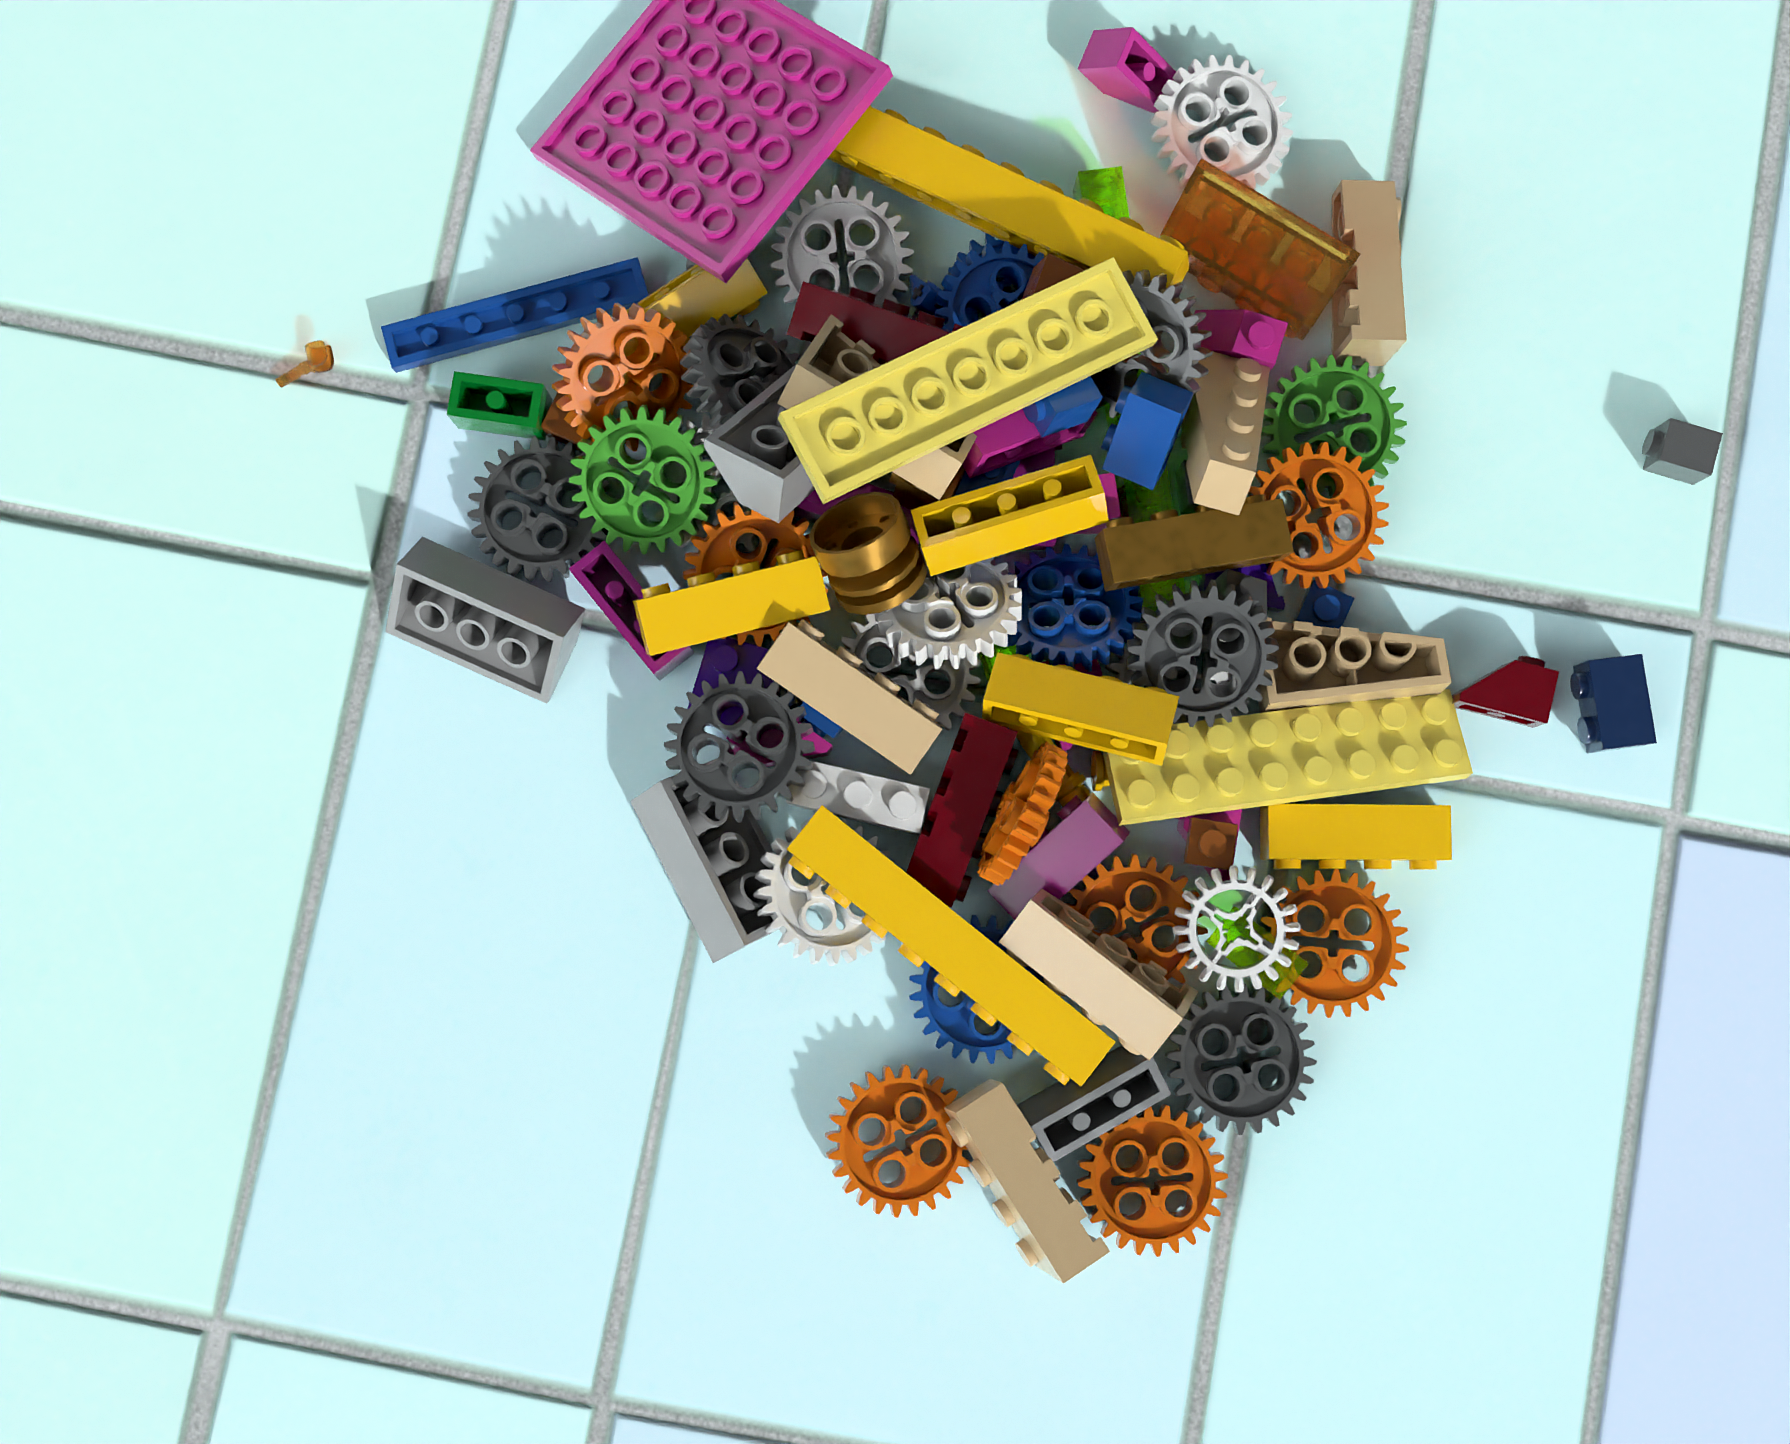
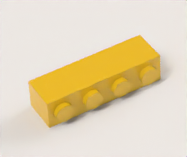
M747 258L727 283H724L695 264L637 304L644 308V314L652 308L661 313L660 321L667 317L675 322L676 325L673 332L679 330L688 337L682 345L685 346L690 340L689 337L701 324L704 325L711 317L718 321L723 314H727L729 318L735 314L744 316L755 310L760 305L759 299L768 292ZM637 337L630 339L624 347L625 356H629L636 351L638 346ZM654 353L651 361L656 359L657 353ZM628 372L623 375L624 385L629 381L626 375Z
M1091 455L911 510L931 576L1109 522L1105 493Z
M803 550L776 556L778 565L760 569L759 561L731 567L733 576L719 580L715 579L714 572L686 578L689 587L670 591L669 583L641 589L643 598L634 600L633 604L646 654L651 656L829 611L830 606L817 557L805 558Z
M997 652L983 698L982 719L1006 728L1162 766L1179 696L1168 694L1165 690L1158 687L1143 688L1123 683L1118 678L1112 676L1098 677L1078 672L1067 665L1052 666L1033 661L1021 654L1007 655Z
M1275 804L1261 806L1260 860H1273V869H1301V860H1319V869H1346V861H1364V869L1389 870L1392 869V861H1409V870H1437V861L1452 860L1451 805Z

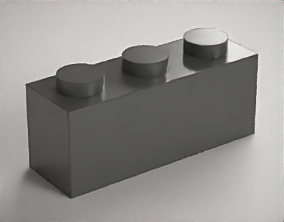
M1121 1045L1105 1055L1082 1086H1079L1071 1079L1065 1086L1058 1081L1017 1104V1106L1036 1134L1035 1143L1055 1162L1172 1094L1153 1057L1149 1061L1142 1054L1135 1055Z

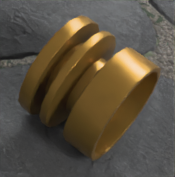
M870 492L858 494L840 501L819 517L809 534L811 547L822 569L828 574L829 584L835 590L840 606L849 613L867 615L881 613L894 608L912 597L925 581L928 572L925 559L919 551L916 539L911 536L909 523L899 501L888 493Z

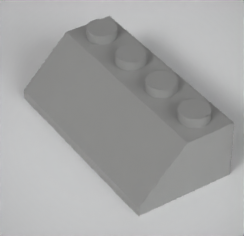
M796 365L704 440V448L738 502L777 523L815 490L778 420L780 412L787 410L779 405L778 401Z
M422 536L396 565L385 632L547 704L578 641L585 608Z
M714 759L702 765H709L715 762L717 759ZM673 775L660 780L630 802L712 963H715L774 933H766L765 931L767 926L773 921L771 915L758 916L757 914L760 909L767 905V901L754 897V893L758 889L766 887L765 883L755 878V874L760 870H770V868L763 864L761 858L767 852H774L750 809L744 811L741 822L735 820L731 809H728L722 820L717 819L714 804L705 813H702L698 809L701 796L688 802L683 797V794L689 784L676 787L672 781L675 776Z

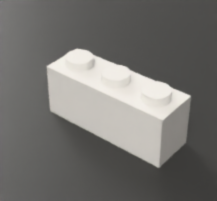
M811 761L813 765L812 770H798V774L805 781V786L800 787L793 784L789 786L794 799L792 802L786 800V803L790 806L817 812L821 805H823L837 817L920 835L930 788Z

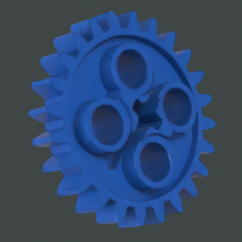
M1008 241L1003 243L999 254H996L990 243H987L983 248L982 258L973 249L970 250L965 257L966 264L957 260L951 268L954 276L947 274L944 276L941 285L947 291H938L934 299L937 304L944 308L937 309L933 315L945 319L943 328L952 331L954 324L967 326L973 323L965 314L966 308H977L986 317L1014 304L1025 292L1032 270L1044 258V254L1039 252L1033 260L1028 258L1026 244L1021 246L1017 254H1012ZM1003 277L1009 279L1015 287V292L1007 293L999 289L996 278Z
M1064 544L1061 554H1056L1051 547H1046V557L1040 558L1034 552H1030L1029 565L1019 561L1015 562L1017 588L1022 590V618L1020 621H1017L1016 635L1007 634L1008 645L1006 647L1016 645V654L1026 656L1031 653L1033 661L1041 663L1043 660H1046L1052 666L1059 665L1060 663L1075 669V664L1082 663L1088 672L1092 671V660L1098 659L1107 666L1109 665L1110 651L1120 656L1124 654V642L1127 643V640L1135 639V635L1132 633V623H1141L1143 598L1139 597L1140 585L1105 591L1098 554L1096 553L1093 557L1088 556L1087 545H1083L1078 554L1071 552L1069 544Z
M971 915L970 925L1007 954V948L999 943V941L1014 921L1008 920L1001 930L997 929L995 915H990L986 927H981L977 915ZM924 961L920 966L924 969L923 974L909 976L910 981L921 985L920 991L909 995L910 1000L922 1001L923 1007L913 1014L914 1018H929L930 1022L924 1027L922 1032L924 1035L935 1031L940 1033L935 1044L936 1048L940 1049L948 1042L953 1043L951 1056L955 1059L963 1049H967L969 1060L972 1064H975L979 1052H985L990 1064H994L996 1050L1001 1049L1009 1060L1013 1058L1012 1043L1006 1039L1012 1031L999 1021L997 1028L993 1032L988 1034L978 1032L974 1026L976 1014L970 1010L975 1001L964 992L962 999L957 1004H943L937 995L940 985L934 981L939 972ZM1030 966L1024 967L1027 971H1029L1032 975H1034L1037 979L1044 983L1043 976H1041Z

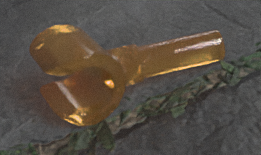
M322 340L307 343L304 346L307 360L277 377L275 380L279 387L283 388L310 372L321 373L330 371L334 366L331 346H325Z

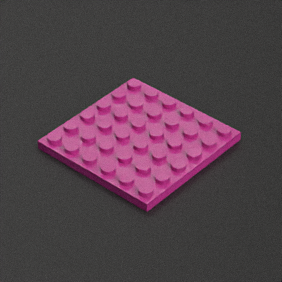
M653 0L530 149V152L536 160L724 283H727L891 80L893 74L889 65L776 0Z

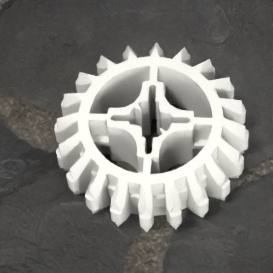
M1232 865L1229 869L1230 880L1226 881L1222 880L1219 869L1211 870V876L1215 882L1211 887H1208L1204 879L1198 877L1194 882L1202 892L1199 897L1190 891H1184L1182 897L1185 901L1193 904L1191 910L1181 907L1175 909V915L1188 919L1187 925L1174 926L1173 934L1188 935L1189 941L1178 944L1176 949L1178 953H1184L1190 949L1193 950L1195 956L1188 959L1185 966L1190 970L1201 962L1205 968L1199 976L1200 981L1206 982L1213 971L1219 974L1216 983L1217 989L1223 990L1226 986L1227 977L1235 978V991L1243 992V978L1251 976L1254 988L1260 989L1262 988V981L1258 973L1265 970L1268 977L1275 981L1279 978V975L1272 966V963L1276 960L1282 966L1289 967L1292 961L1288 956L1282 954L1281 951L1283 947L1298 950L1299 943L1293 939L1286 938V932L1300 931L1301 924L1298 922L1286 923L1285 916L1297 912L1295 904H1289L1281 908L1278 901L1287 896L1288 891L1286 888L1279 889L1274 895L1267 891L1273 884L1274 877L1267 875L1260 886L1253 883L1257 874L1256 868L1250 867L1246 880H1239L1238 867ZM1239 889L1251 892L1244 905L1234 912H1227L1208 901L1214 895L1226 890ZM1263 901L1271 908L1276 919L1277 931L1273 944L1264 939L1253 926V918ZM1248 908H1251L1252 910L1246 917L1249 924L1245 928L1250 929L1249 936L1258 942L1255 943L1248 937L1244 938L1238 935L1234 941L1231 940L1227 947L1223 949L1222 946L1227 940L1225 932L1229 929L1223 928L1224 921L1216 917L1215 914H1218L1225 920L1228 918L1236 921L1239 916L1242 917ZM1200 913L1209 918L1220 931V940L1210 955L1204 950L1198 937L1197 922ZM1238 946L1250 947L1264 955L1256 963L1247 966L1233 967L1222 964L1226 956Z

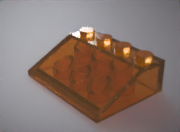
M1202 158L1195 167L1160 236L1166 235L1176 239L1184 246V250L1188 251V272L1197 277V281L1202 287L1214 293H1224L1235 300V305L1239 309H1246L1287 322L1288 325L1284 336L1288 338L1297 337L1302 341L1312 329L1361 254Z

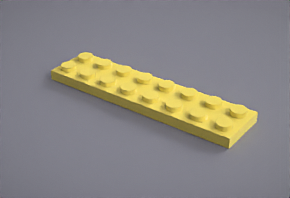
M1113 257L780 412L778 420L822 503L825 504L1152 347L1158 338Z
M1445 689L1437 695L1334 703L1233 716L1232 722L1229 723L1224 718L1214 719L1213 727H1209L1206 720L1197 721L1194 727H1189L1188 722L1172 724L1162 766L1103 751L1118 826L1467 779L1473 771L1454 704H1452L1450 689Z

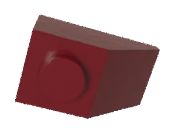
M1519 656L1518 660L1501 665L1452 695V704L1457 709L1531 728L1548 724L1559 671L1545 668L1546 662L1544 660L1529 656Z

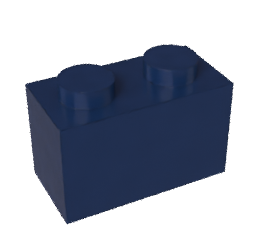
M1642 654L1588 660L1573 666L1574 673L1570 678V688L1573 697L1579 702L1581 717L1578 719L1577 731L1580 741L1586 746L1587 754L1637 748L1657 743Z

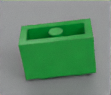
M454 371L447 416L458 429L528 439L536 436L538 440L546 441V434L541 425L552 404L553 398L544 384Z

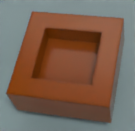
M1189 818L1183 864L1229 871L1230 866L1233 865L1238 824Z

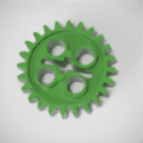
M1332 354L1328 355L1325 359L1324 367L1321 368L1313 357L1307 362V373L1297 365L1291 369V377L1294 382L1284 377L1278 380L1276 384L1283 394L1270 392L1266 397V400L1275 409L1268 408L1264 410L1263 419L1270 421L1271 425L1262 427L1261 436L1271 437V442L1266 444L1261 451L1262 453H1275L1277 459L1284 463L1283 449L1291 447L1297 457H1299L1301 444L1309 442L1310 446H1319L1320 443L1328 442L1329 455L1332 456L1339 447H1346L1344 461L1348 462L1360 455L1362 461L1357 470L1363 472L1374 469L1376 471L1374 476L1383 479L1389 473L1382 462L1395 464L1399 460V457L1390 448L1401 447L1406 441L1394 434L1395 431L1403 429L1407 425V421L1394 419V414L1402 409L1404 404L1390 403L1388 398L1396 391V387L1392 386L1382 390L1379 384L1385 374L1381 372L1372 379L1368 377V362H1365L1356 371L1352 369V356H1348L1341 364V367H1337ZM1339 391H1349L1355 396L1357 400L1355 410H1345L1339 406L1337 402V393ZM1305 404L1311 407L1315 416L1314 422L1310 424L1299 422L1294 416V406ZM1362 414L1370 416L1369 421L1345 426L1336 435L1332 431H1328L1298 443L1294 440L1296 435L1320 430L1329 420L1332 425H1337ZM1359 432L1368 437L1370 441L1369 452L1360 453L1353 449L1350 443L1352 433ZM1320 475L1316 485L1317 491L1321 495L1324 489H1328L1331 498L1336 489L1335 481L1329 475ZM1299 478L1297 486L1301 491L1305 489V483ZM1373 478L1368 481L1370 487L1374 486Z
M647 405L640 406L635 418L627 406L623 407L620 410L621 422H618L613 415L608 413L603 417L606 431L594 424L588 430L595 441L582 439L578 442V447L586 453V456H575L571 459V463L574 466L582 469L581 473L572 475L569 478L570 483L582 485V490L571 497L572 501H585L587 507L580 513L579 517L587 518L594 516L596 522L592 526L591 532L596 533L603 528L609 531L606 537L608 545L617 537L623 538L624 552H627L634 542H639L642 555H646L650 549L651 542H655L659 551L663 553L668 548L669 537L675 544L681 546L685 541L683 529L694 536L699 531L698 525L693 518L707 521L710 513L701 505L714 504L717 496L706 491L707 487L715 486L719 482L718 477L707 475L706 470H709L715 464L711 458L703 459L701 454L706 450L704 442L695 444L692 440L698 428L695 426L686 432L681 430L682 415L677 416L671 423L667 422L666 408L664 407L658 410L654 418L650 417ZM635 437L645 444L647 453L644 459L636 460L627 455L625 451V441L627 438ZM613 457L617 459L618 462L625 468L629 469L630 472L619 467H614L609 463V458ZM676 461L682 464L687 474L686 481L682 483L671 482L664 473L665 463ZM646 470L652 474L649 482L653 485H648L645 489H641L638 486L640 479L636 475H640ZM614 477L620 480L624 486L623 497L612 498L608 496L603 489L604 478ZM658 488L675 493L680 497V502L672 501ZM648 500L658 502L664 510L663 520L651 521L645 517L642 511L643 502Z

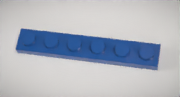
M636 257L381 326L391 368L398 373L581 323V317L589 321L597 319L596 309L599 307L609 315H612L614 303L621 304L627 310L633 303L637 304L649 296L639 259Z

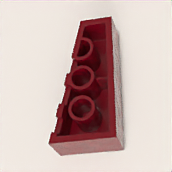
M803 281L786 335L812 342L832 314L844 324L841 332L855 344L862 339L876 351L872 358L880 365H883L965 326L954 324L953 330L950 331L943 328L945 319L919 311L917 318L908 316L911 307L889 299H884L882 306L875 304L876 294L851 286L848 295Z
M966 712L906 871L908 875L949 908H952L955 900L963 903L972 879L971 876L965 875V871L971 857L977 860L980 858L982 846L987 835L981 832L987 815L994 817L1003 795L1002 791L996 790L1002 773L1010 775L1019 751L1012 747L1018 733L1017 731Z

